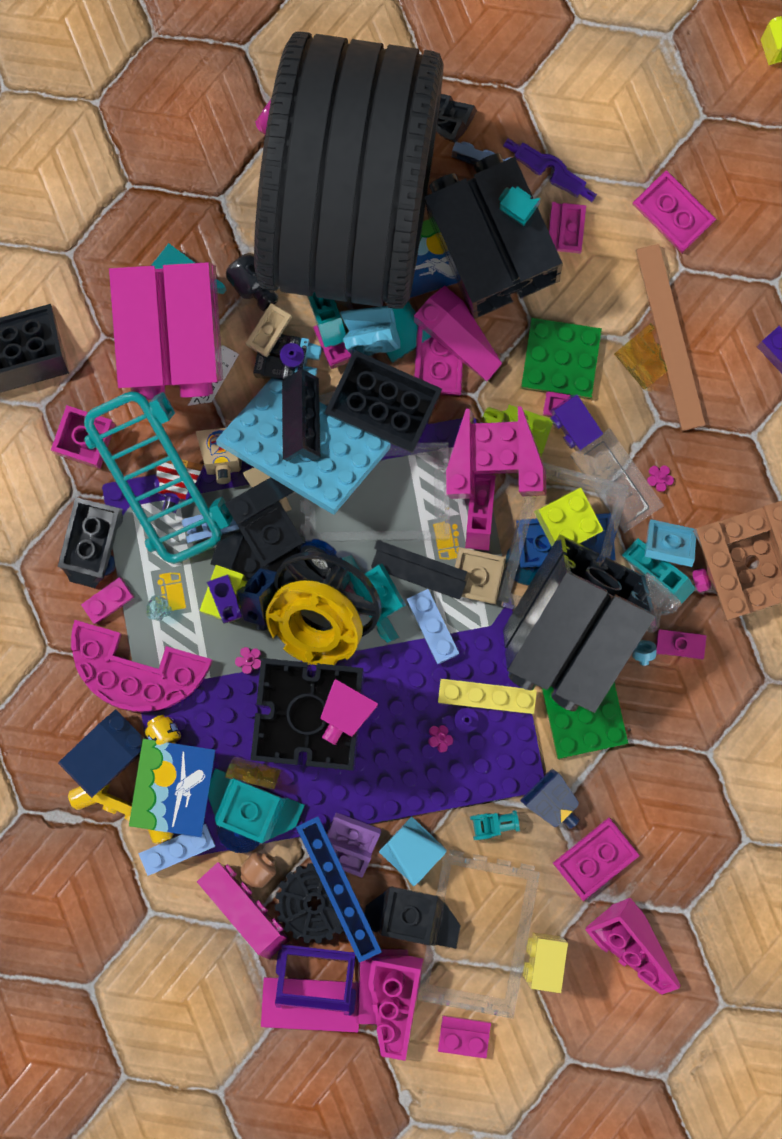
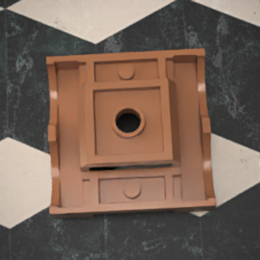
M782 501L693 530L706 560L709 579L719 597L724 622L782 603ZM748 556H753L757 559L758 565L755 569H749L746 566L745 560Z

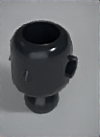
M246 253L240 256L226 269V278L242 298H255L258 307L263 311H266L271 303L275 305L278 302V295L274 291L260 287L255 273L253 253Z

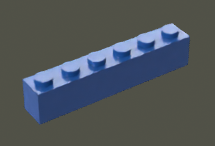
M317 816L297 826L296 829L359 963L381 953L378 942L319 817Z

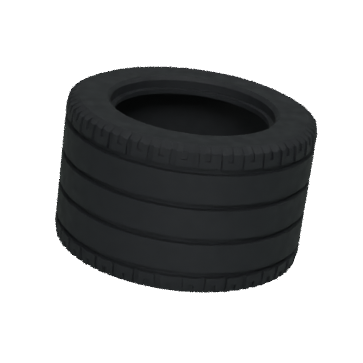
M294 32L284 47L274 83L259 178L254 238V266L261 288L277 291L280 287V291L284 293L312 296L315 292L318 298L347 302L348 298L351 297L352 303L382 307L383 303L386 302L388 308H404L410 299L426 206L425 196H427L435 144L444 69L440 53L425 50L422 55L419 54L418 48L389 44L387 49H384L383 43L352 39L350 44H348V39L323 34H315L312 37V34L309 32Z

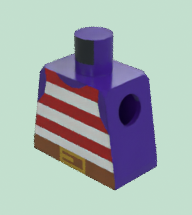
M159 454L158 461L167 456ZM171 460L157 466L155 488L180 477ZM182 460L198 487L205 472L204 465ZM183 481L156 493L158 496L165 497L163 511L179 504V501L184 502L192 498Z

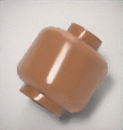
M259 852L252 853L240 867L242 881L250 888H263L276 874L274 858L266 852L264 854Z

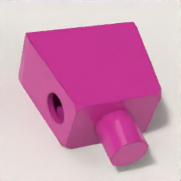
M335 679L320 718L329 723L322 738L336 745L343 732L353 737L376 709L378 703Z

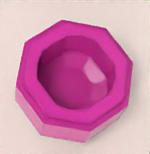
M702 568L693 571V579L698 592L710 590L712 585L707 570Z

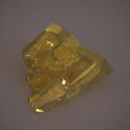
M652 323L647 325L614 353L643 390L668 371L665 361L661 357L660 345L655 343L652 334L654 330Z
M234 756L225 777L275 789L281 769Z

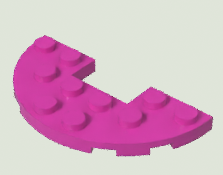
M74 620L71 650L73 651L75 666L80 677L97 697L122 710L153 712L169 708L181 702L198 688L213 662L212 659L168 646L165 647L159 669L115 656L122 635L121 633Z

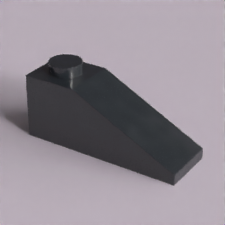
M270 477L228 501L225 505L237 525L295 491Z

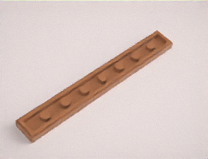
M655 244L636 249V255L681 432L705 426V421L660 245Z

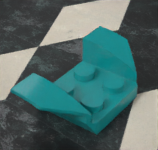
M215 768L210 780L208 798L215 814L216 825L259 843H264L296 827L305 806L304 804L262 790L236 779V776Z

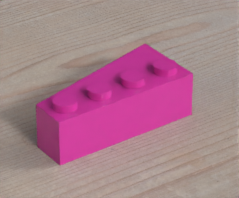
M217 862L197 883L259 956L270 959L282 948V945L290 941L289 937L282 931L284 928L281 924L266 913L268 910L262 902L256 901L251 896L253 893L244 882L240 884L235 878L237 873L229 864L224 866Z

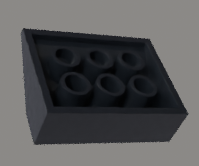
M51 304L0 318V393L69 374L66 355Z
M354 350L328 404L325 415L413 453L440 399L442 388Z

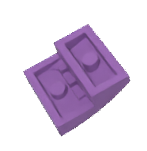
M335 813L327 836L343 870L362 878L371 860V855L380 836L381 829Z

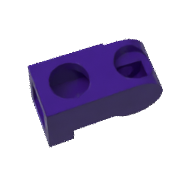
M229 574L208 581V587L223 623L242 618Z

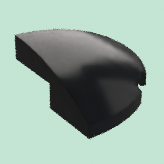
M441 94L436 132L448 141L454 143L458 141L469 127L477 112L475 105L456 102L452 96Z

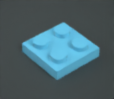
M650 519L645 557L692 567L696 547L694 529Z

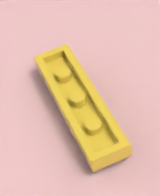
M440 679L438 703L534 714L537 690L530 691L516 687Z

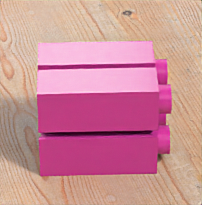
M207 262L163 265L162 269H155V266L109 268L118 388L131 387L132 392L144 395L147 400H152L155 395L161 392L165 393V385H180V397H201L213 394L212 382L223 380L216 265Z

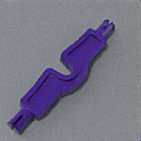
M509 138L504 143L503 147L515 153L514 157L516 160L524 164L536 175H542L546 168L552 167L554 169V173L550 178L552 185L576 198L581 195L591 202L596 198L597 193L586 188V182L568 171L565 164L559 158L550 154H541L525 143L518 145Z

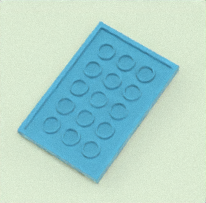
M271 378L216 439L217 445L335 515L389 451L390 443L325 415L328 406L320 402L321 458L312 461L299 454L289 461L283 460V380Z

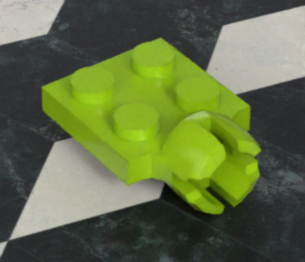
M509 404L506 411L487 407L481 423L518 422V407ZM524 410L540 457H542L553 423L547 417Z

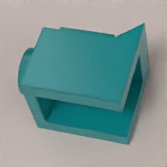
M518 186L516 189L514 187H511V189L507 187L499 197L501 201L500 210L524 226L539 206L541 198L531 199L532 196Z

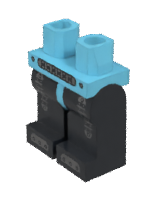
M281 334L267 357L257 352L253 373L256 378L284 380L302 368L317 377V368L308 367L306 364L307 359L320 360L322 348L310 343L307 338ZM289 343L298 344L304 352L303 363L294 369L285 367L280 358L281 349Z

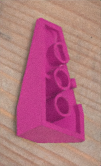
M446 286L432 295L414 315V323L419 325L486 382L502 365V362L463 300Z
M631 898L613 904L586 927V932L606 953L608 950L620 958L618 961L624 967L629 965L637 971L638 977L662 995L680 988L681 985L646 916Z
M397 954L372 959L368 985L372 996L373 1013H375L376 1030L382 1057L406 1061L423 958Z

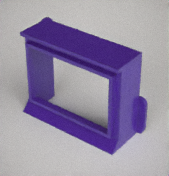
M282 945V949L278 951L276 974L278 975L275 999L276 1008H281V1005L339 1011L344 1012V1015H353L356 1002V991L352 989L355 953ZM287 955L348 961L344 1000L284 994L283 986Z

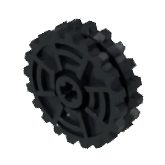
M308 863L307 868H303L301 865L296 867V873L289 872L286 875L288 880L281 881L279 887L282 889L281 892H276L275 898L279 900V903L275 904V910L280 911L277 919L279 922L286 924L284 930L286 932L291 930L295 939H298L300 936L303 937L305 943H309L311 939H315L316 943H321L322 938L325 937L329 941L333 939V933L340 934L343 931L342 925L313 863ZM312 896H317V900L321 899L322 903L318 905L317 909H312V905L308 906Z

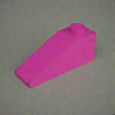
M474 475L475 498L469 499L465 548L489 550L496 475Z

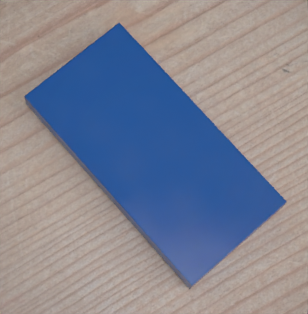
M612 513L595 514L604 531L580 544L599 553L597 562H603L606 557L615 561ZM538 519L516 520L520 568L540 567L552 548Z

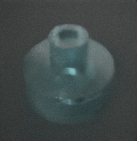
M152 596L147 604V617L152 620L161 621L165 615L169 616L172 612V608L167 606V600L164 597Z

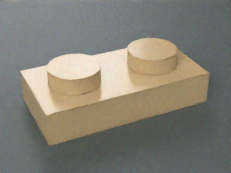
M271 303L247 340L246 345L267 357L292 316Z

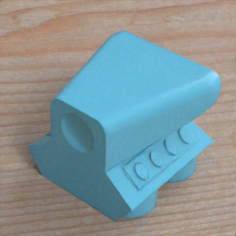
M382 306L340 312L349 330L343 340L346 349L351 355L354 350L371 356L375 353H387L400 348V338L396 329L392 308Z
M411 816L380 849L379 853L415 886L445 855L447 849Z

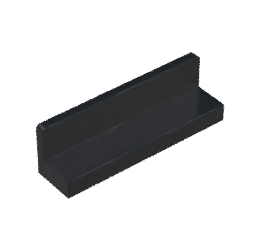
M302 368L282 381L283 460L289 461L299 454L312 461L321 458L319 378Z
M376 541L374 549L377 551L371 565L372 569L379 564H383L389 575L450 597L461 599L470 575L469 572L383 541Z

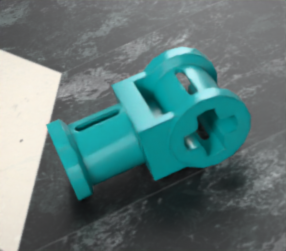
M517 810L503 815L484 813L469 816L474 826L475 836H473V840L493 838L501 835V832L520 831ZM481 821L483 823L484 832H482ZM512 821L511 823L501 824V822Z

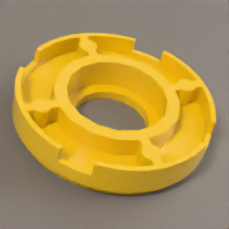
M297 581L281 587L275 593L266 611V623L273 638L276 635L285 644L283 650L288 654L309 664L336 665L338 660L344 658L348 660L356 651L362 638V622L355 606L341 592L320 582ZM301 610H311L323 615L330 621L333 628L321 631L310 627L303 620Z

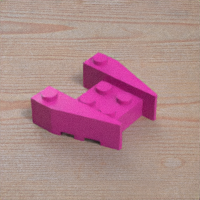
M518 406V422L474 423V414L470 409H466L446 469V495L450 499L475 498V474L519 473V493L522 496H547L546 470L523 408Z

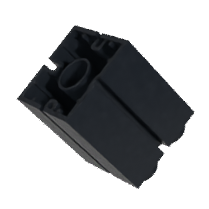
M500 153L487 156L474 165L476 174H474V178L467 181L465 178L459 181L455 173L438 178L429 185L432 194L425 196L428 219L474 319L513 303L511 298L513 293L517 292L520 299L560 282L563 263L538 207L524 226L500 210L501 201L499 197L507 187L509 189L511 187L516 189L518 186L532 196L516 158L512 157L503 161Z
M560 534L503 628L506 666L509 672L508 677L513 683L525 690H534L536 685L546 690L550 686L553 687L552 699L564 709L577 711L579 706L595 713L654 620L655 612L651 597H649L650 593L645 576L607 557L602 565H599L596 561L599 553Z
M261 658L256 705L269 708L271 711L268 715L255 713L251 760L303 765V756L307 752L306 766L355 770L359 729L353 737L343 732L336 745L322 738L329 723L320 718L335 679L363 695L364 669L317 663L316 675L312 678V667L308 662Z

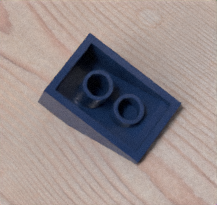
M115 709L68 752L58 764L93 798L140 756L142 741L145 738Z

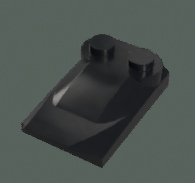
M75 497L57 566L65 572L69 582L96 588L98 583L104 579L117 529L123 522V509Z

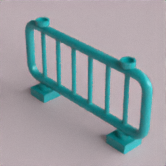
M127 392L91 409L87 413L84 425L89 435L85 436V443L89 449L97 448L148 536L145 539L147 550L149 552L157 551L158 555L168 563H179L215 547L221 540V529L229 526L233 517L226 507V501L223 497L214 500L210 508L208 507L164 430L162 424L169 421L175 414L165 393L161 392L155 395L148 402L145 396L138 392ZM131 401L139 404L144 413L143 415L103 434H99L94 424V420L97 417ZM147 418L156 435L112 455L103 438ZM159 439L168 456L124 476L115 459ZM171 460L180 477L136 497L127 480ZM183 481L192 498L151 517H147L139 501ZM195 502L203 519L161 538L158 536L151 521ZM204 523H207L211 530L212 536L210 539L177 554L169 553L162 543Z

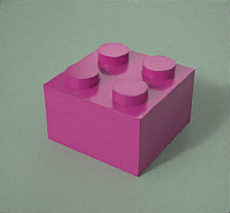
M66 405L51 451L55 455L100 469L103 458L97 448L89 449L85 443V436L89 435L84 425L85 416L88 412ZM99 416L94 420L99 434L115 428V423L110 419ZM112 435L103 438L107 448Z

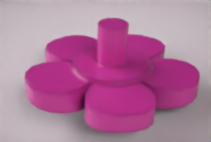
M663 465L660 469L657 466H652L649 469L651 476L647 478V484L651 487L656 485V490L663 492L666 490V485L670 486L673 484L674 478L668 475L670 469L667 466Z
M248 647L242 648L240 654L243 657L235 659L236 666L242 667L244 674H251L253 668L256 670L260 669L261 660L258 658H260L261 652L257 648L252 649V651Z
M441 725L439 728L432 726L429 729V734L433 736L428 740L430 746H437L439 752L447 751L448 746L453 743L452 736L447 735L448 728Z

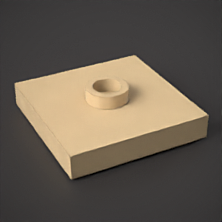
M459 547L455 567L470 573L462 597L497 604L507 558Z

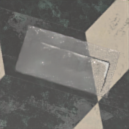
M610 428L582 450H577L570 455L605 507L612 513V517L624 533L664 506Z

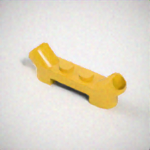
M110 783L93 798L80 786L69 791V802L72 808L76 810L100 803L104 805L103 810L116 814L117 811L125 814L124 818L130 821L132 803L107 793ZM147 829L152 842L155 844L165 842L173 836V833Z

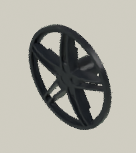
M302 552L290 556L280 565L274 579L275 593L284 586L283 578L286 570H288L297 581H316L333 587L352 602L358 614L372 616L371 620L362 626V637L375 628L381 615V601L378 592L371 581L352 564L326 553ZM319 559L337 565L330 567L323 579L308 566L304 567L298 561ZM349 572L354 574L366 586L373 603L364 600L362 596L345 591L350 581ZM301 614L305 623L310 627L321 631L330 630L310 621Z

